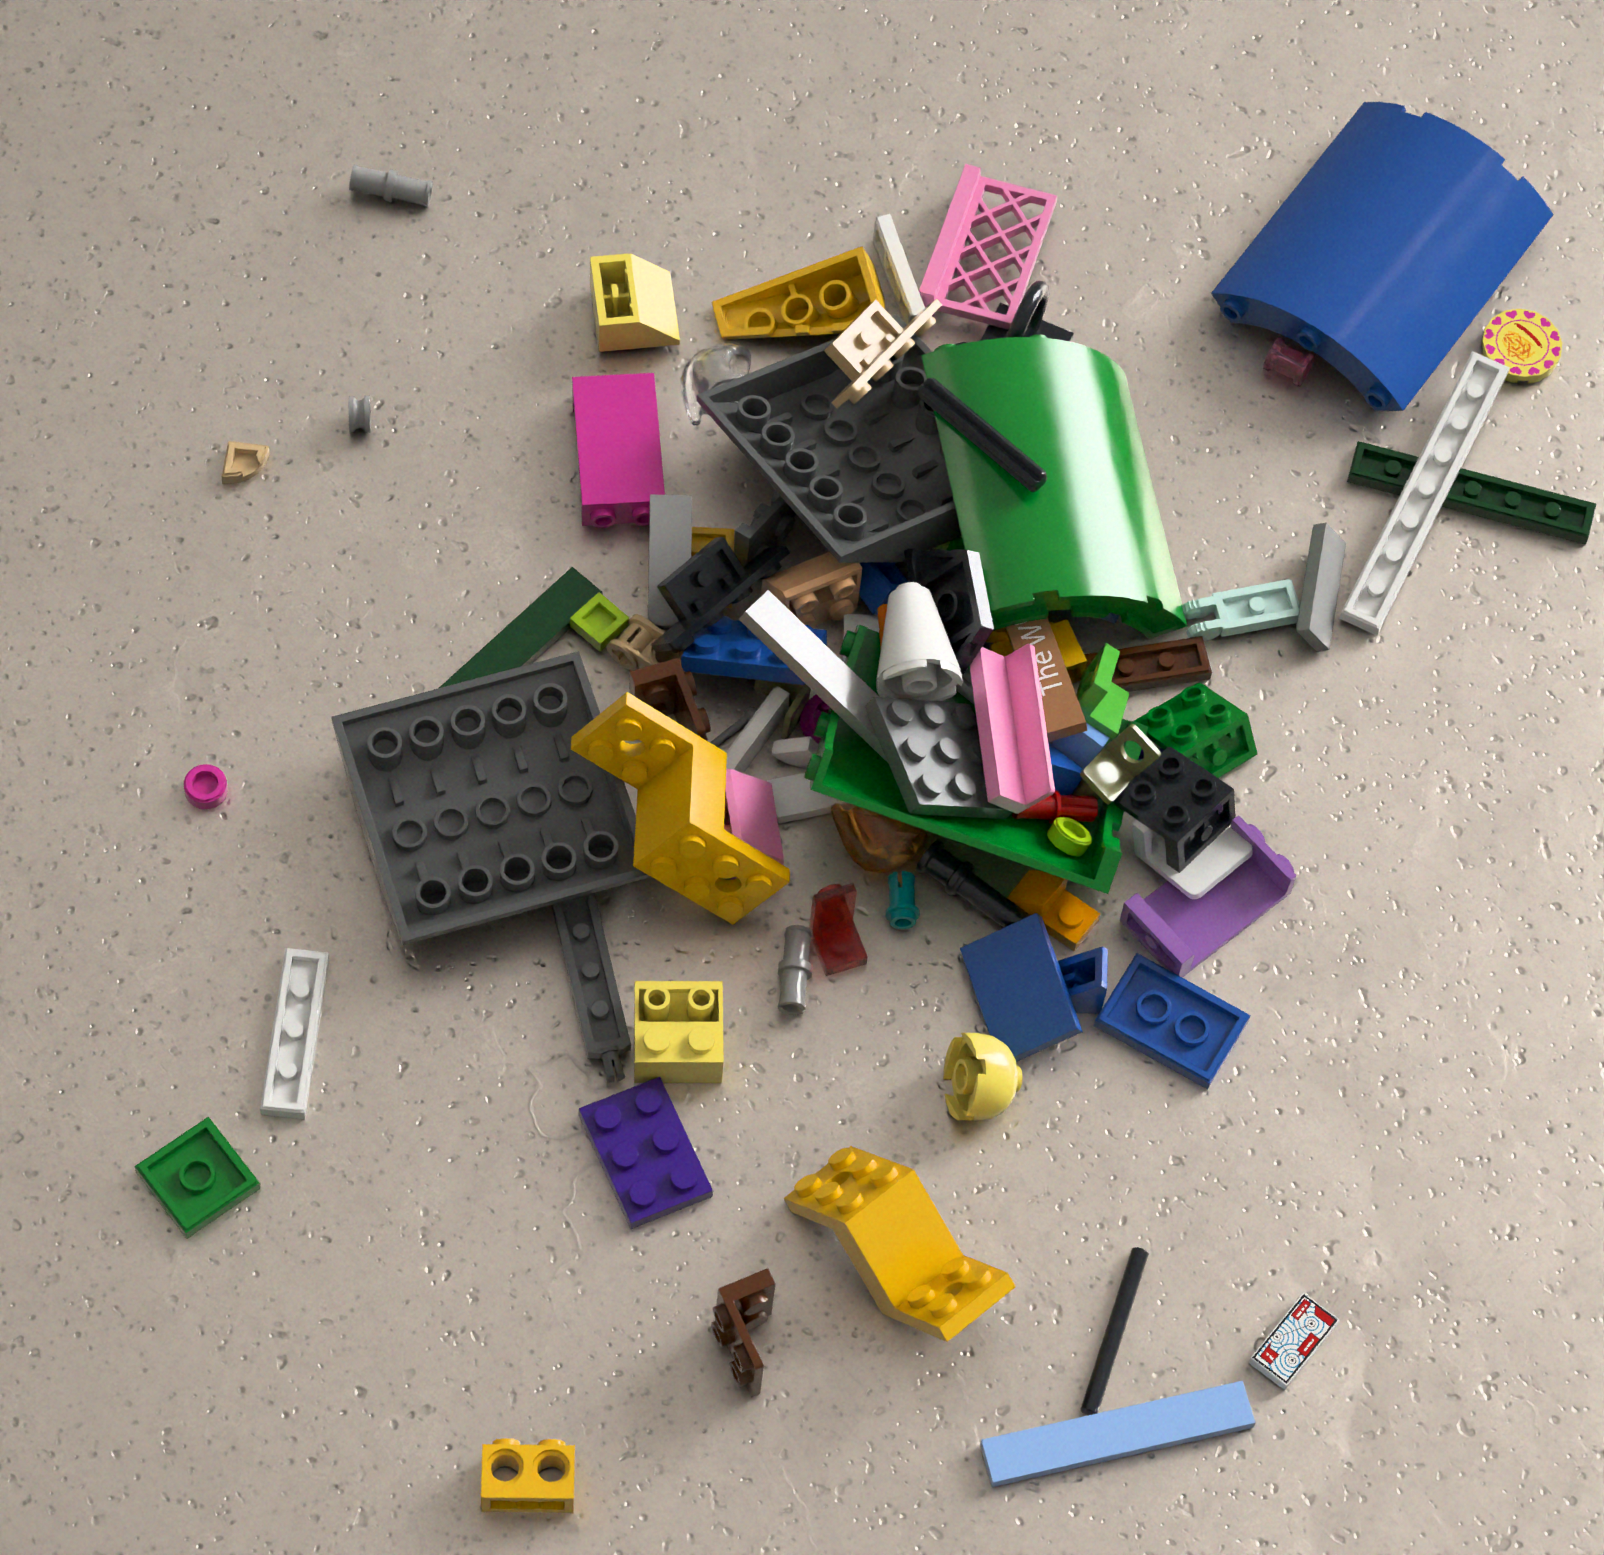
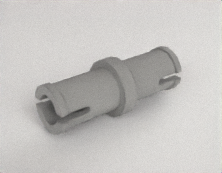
M355 164L352 168L349 182V190L351 191L356 190L383 196L384 201L387 202L397 199L424 205L425 207L429 205L433 188V181L398 175L397 170L390 169L389 173L359 167Z
M791 925L785 930L783 960L778 963V975L781 977L778 1010L788 1015H799L804 1013L806 1009L807 980L812 977L813 966L809 962L812 930L802 925Z

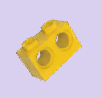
M508 1438L496 1439L492 1444H482L481 1512L574 1513L575 1445H566L564 1441L558 1439L541 1440L538 1442V1445H520L519 1441ZM508 1466L513 1468L518 1474L510 1481H500L493 1476V1473L500 1467ZM547 1467H555L560 1469L564 1475L555 1482H548L543 1480L539 1473Z

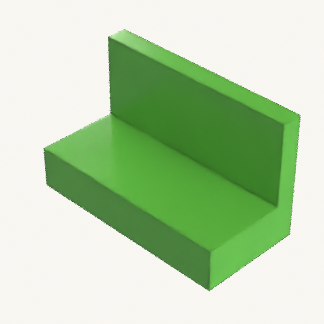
M1105 643L1084 670L1076 696L1086 723L1114 739L1118 735L1130 693L1111 682L1120 651Z

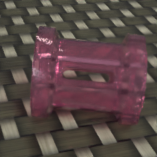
M1278 337L1265 359L1263 370L1267 372L1274 370L1292 379L1293 385L1300 387L1308 376L1316 355L1311 352L1304 354L1286 345L1285 339Z

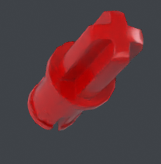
M1055 790L1054 794L1019 814L1013 812L1012 817L1016 820H1048L1050 824L1060 817H1068L1075 821L1092 822L1098 815V802L1093 796L1060 795L1059 791Z

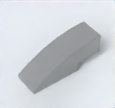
M650 494L648 619L661 630H669L679 621L657 586L691 558L692 495Z

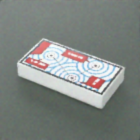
M1303 1292L1252 1355L1249 1364L1285 1391L1338 1325L1339 1319Z

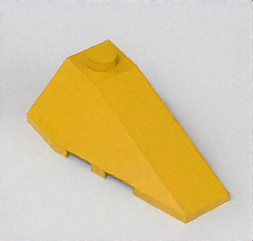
M863 246L712 301V306L723 340L841 334L875 300L885 309V299L875 265Z

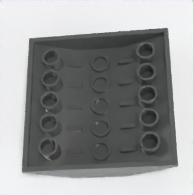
M898 314L892 316L902 328L907 325ZM915 333L911 336L915 344L899 359H896L893 355L889 359L893 367L876 382L871 377L867 383L872 388L855 404L848 399L836 408L831 403L852 382L824 351L835 339L697 394L696 401L839 563L903 562L906 560L904 551L907 549L928 551L962 536L934 410L920 399L918 392L920 385L927 380L921 355L932 351Z
M579 651L331 717L359 823L380 889L403 945L651 877L633 866L636 815L624 781L571 750V737L600 714Z

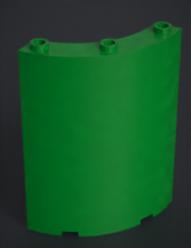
M1045 335L988 339L959 345L944 344L938 346L933 352L921 355L927 379L935 378L1045 470L1047 474L1046 483L1038 491H1029L934 411L965 550L979 552L994 626L993 631L1024 622L1047 619L1048 611L1069 609L1072 617L1105 618L1109 613L1120 615L1122 623L1137 629L1148 640L1188 627L1126 375L1121 367L1111 358L1095 349L1065 340L1047 338Z
M857 625L855 632L847 630L839 654L846 656L844 663L879 696L876 687L881 652L879 632L862 625ZM959 692L951 698L941 701L970 704L973 712L976 714L975 705ZM829 708L828 713L821 711L813 734L820 737L817 753H812L804 775L805 779L810 780V790L1097 891L1109 893L1122 856L1120 839L1112 835L1113 831L1119 832L1124 811L1117 807L1114 801L1106 804L1099 798L1097 800L1098 815L1092 822L1077 821L1089 831L1092 837V843L1084 855L1080 857L1061 851L1049 840L1047 831L1052 824L1048 820H1016L1012 817V814L1007 819L910 814L888 762L834 710ZM1122 719L1118 735L1131 724H1135L1146 736L1148 726ZM1109 738L1104 747L1113 739ZM1134 741L1124 742L1126 754L1131 759L1138 760L1142 749L1141 746Z

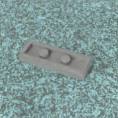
M1327 523L1315 524L1312 528L1296 631L1316 652L1330 650L1346 543Z

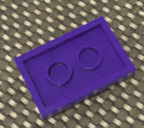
M660 1077L579 1108V1118L630 1229L713 1196V1189Z

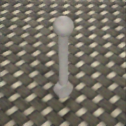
M748 707L744 711L742 718L710 743L716 747L720 746L743 728L758 709Z

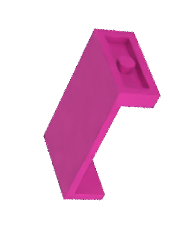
M654 373L572 377L573 412H575L582 501V526L593 525L598 528H607L614 524L635 523L640 526L649 525L650 494L665 495Z

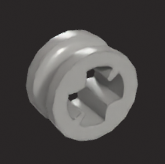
M349 396L350 433H355L358 428L364 429L365 433H370V396H364L362 400Z

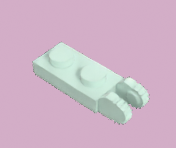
M1290 579L1212 593L1210 597L1188 601L1182 605L1187 620L1204 618L1214 613V620L1195 623V625H1191L1186 630L1188 638L1202 636L1203 641L1212 640L1219 635L1225 637L1294 624L1298 621L1300 609L1293 582Z

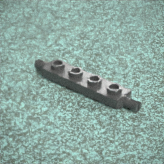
M595 893L555 903L551 906L587 1058L602 1059L607 1077L606 1080L613 1083L615 1074L617 1082L625 1078L620 1055L631 1051V1042Z

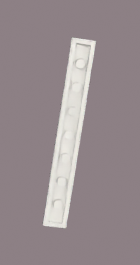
M1472 351L1341 611L1339 619L1374 635H1378L1510 367Z

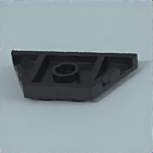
M907 549L904 551L909 581L918 583L930 590L963 676L994 630L979 552L963 549H953L952 551L943 549H930V551Z

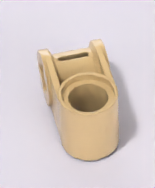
M638 614L633 615L629 619V627L617 640H611L607 645V650L611 657L622 667L632 671L675 658H679L681 663V656L685 651L684 649L678 653H673L672 651L655 652L651 644L665 632L656 627L649 619Z

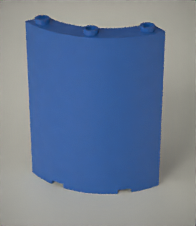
M1364 102L1211 294L1220 306L1221 313L1230 323L1254 325L1274 331L1298 342L1303 348L1321 356L1359 390L1374 411H1404L1554 214L1524 176L1517 180L1502 166L1506 159L1469 132L1427 112L1422 117L1407 113L1403 105L1385 102Z

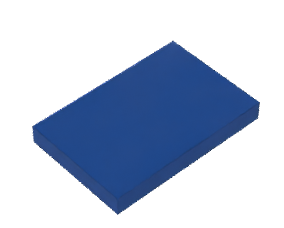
M1038 913L960 948L989 1034L1009 1047L1016 1062L1083 1032L1044 921Z
M1136 953L1095 1019L1094 1027L1208 1090L1248 1024L1251 1015Z

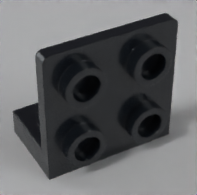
M1167 747L1160 757L1129 782L1128 786L1114 800L1117 807L1165 838L1166 864L1179 873L1228 828L1236 817L1234 788L1172 747Z

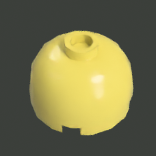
M961 1033L963 1037H954L946 1053L943 1079L952 1080L954 1096L944 1093L946 1105L950 1114L956 1120L977 1121L992 1119L1007 1109L1013 1101L1015 1093L1020 1090L1022 1070L1016 1064L1014 1055L1009 1047L999 1039L981 1033Z

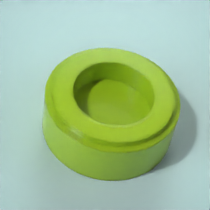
M1068 817L1056 818L1047 831L1049 840L1058 849L1072 856H1083L1092 843L1089 831L1082 824Z

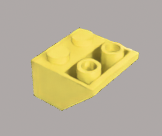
M631 253L590 257V290L599 352L680 345L669 271Z
M635 981L634 1083H645L658 1077L661 1078L663 1083H722L724 1065L723 981Z

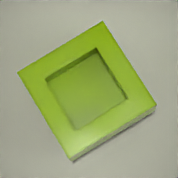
M598 592L570 618V627L601 652L611 640L615 639L629 626V617Z

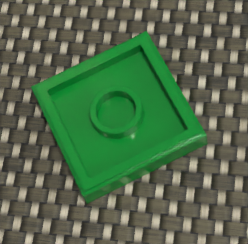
M209 1116L134 1166L137 1175L186 1239L261 1189L260 1182Z

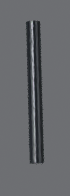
M1133 1247L1080 1409L1085 1415L1097 1414L1099 1412L1149 1255L1142 1248Z

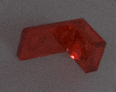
M854 883L844 886L841 884H831L813 895L809 929L812 930L811 939L825 976L867 964L868 956L853 920L857 896Z

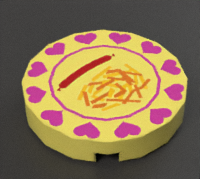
M1525 309L1506 310L1494 316L1485 327L1481 340L1482 356L1510 367L1505 378L1506 381L1518 383V380L1529 381L1528 384L1536 383L1551 375L1558 365L1562 351V340L1557 328L1548 318L1541 314Z

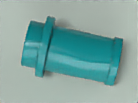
M902 871L901 887L900 882H898V872H893L887 878V883L889 884V907L886 909L885 917L890 921V925L893 928L909 929L916 924V920L920 916V910L915 906V876L910 872Z

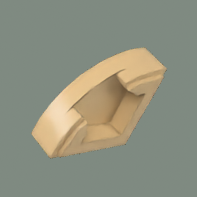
M228 441L221 476L222 484L240 483L258 474L269 459V446Z

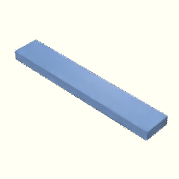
M1238 1381L982 1439L980 1447L991 1487H996L1254 1428L1256 1422L1243 1381Z

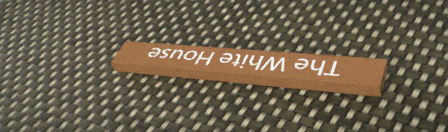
M1048 618L1004 627L1013 652L1026 644L1035 647L1048 742L1087 731L1085 717Z

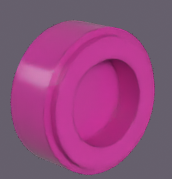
M209 764L198 765L192 768L184 779L186 799L191 805L199 809H212L219 806L225 800L228 792L224 773L218 767Z

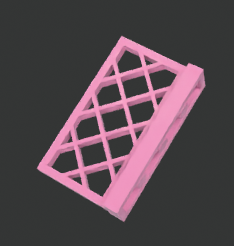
M965 164L919 293L925 308L935 299H938L942 305L937 311L1009 330L1014 315L1023 299L1056 205L1057 195L980 176V167ZM985 191L1002 195L1006 203L989 210L982 199ZM1028 203L1045 206L1042 214L1028 220L1019 207ZM1012 211L1019 224L1002 231L995 218ZM987 222L995 234L977 242L971 229ZM1026 232L1032 244L1019 251H1015L1008 239ZM1001 243L1008 255L990 262L983 250ZM976 253L983 266L965 273L959 264L960 260ZM1014 263L1021 275L1017 279L1004 283L997 271ZM989 274L997 287L979 295L972 281ZM963 285L972 297L962 303L946 299L950 291ZM1003 295L1009 305L1007 314L1004 315L990 311L985 303Z

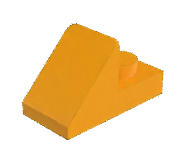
M1029 870L1007 898L1029 915L1038 913L1042 916L1047 933L1072 951H1075L1097 924L1101 913L1065 890L1068 880L1043 871Z

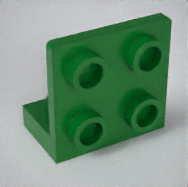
M1196 683L1185 688L1178 695L1159 706L1153 707L1146 714L1134 720V722L1149 727L1146 737L1164 750L1167 747L1174 748L1217 778L1258 754L1248 714L1202 683Z

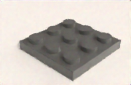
M873 697L864 706L910 814L1007 819L1013 813L988 802L977 718L970 704Z

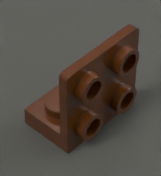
M679 658L630 671L629 693L666 716L674 714L677 723L708 741L706 733L711 732L707 712L704 707L697 708L694 696H697L694 678L690 671H683Z
M768 1268L718 1288L717 1303L713 1307L715 1321L711 1322L712 1331L717 1343L721 1348L727 1346L733 1357V1361L729 1364L739 1387L746 1385L751 1397L760 1394L764 1365L748 1330L762 1325L767 1321V1316L772 1314L776 1284Z

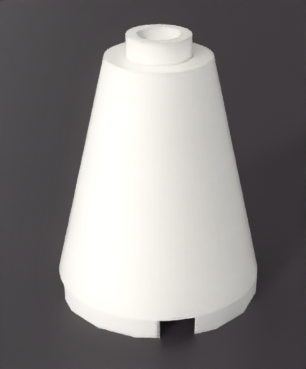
M915 582L903 583L896 590L892 591L888 597L876 680L877 692L880 697L944 701L957 693V684L962 686L961 669L930 590Z

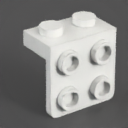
M1136 819L1132 823L1135 855L1190 899L1201 898L1253 854L1252 845L1231 827H1227L1179 873L1166 864L1165 838Z

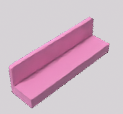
M1026 644L1006 657L982 647L970 664V673L987 799L989 803L1019 814L1055 792L1035 647Z

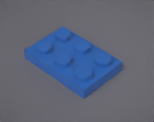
M723 616L717 623L708 628L699 629L693 636L694 642L685 649L681 656V665L685 672L690 671L694 673L805 685L740 620H732L727 616ZM805 625L827 646V630L813 629L811 626Z

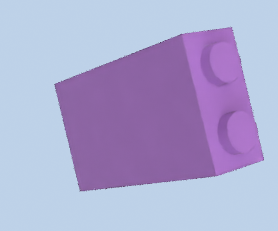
M1239 815L1232 820L1230 827L1252 845L1253 854L1201 898L1190 899L1167 881L1145 899L1136 893L1124 902L1119 921L1162 967L1182 978L1291 894L1297 876L1294 873L1293 866L1286 857L1276 854L1265 843L1263 834L1256 826L1247 824Z

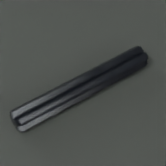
M928 378L920 385L918 392L921 400L1029 491L1036 492L1046 483L1047 474L1045 470L935 378Z

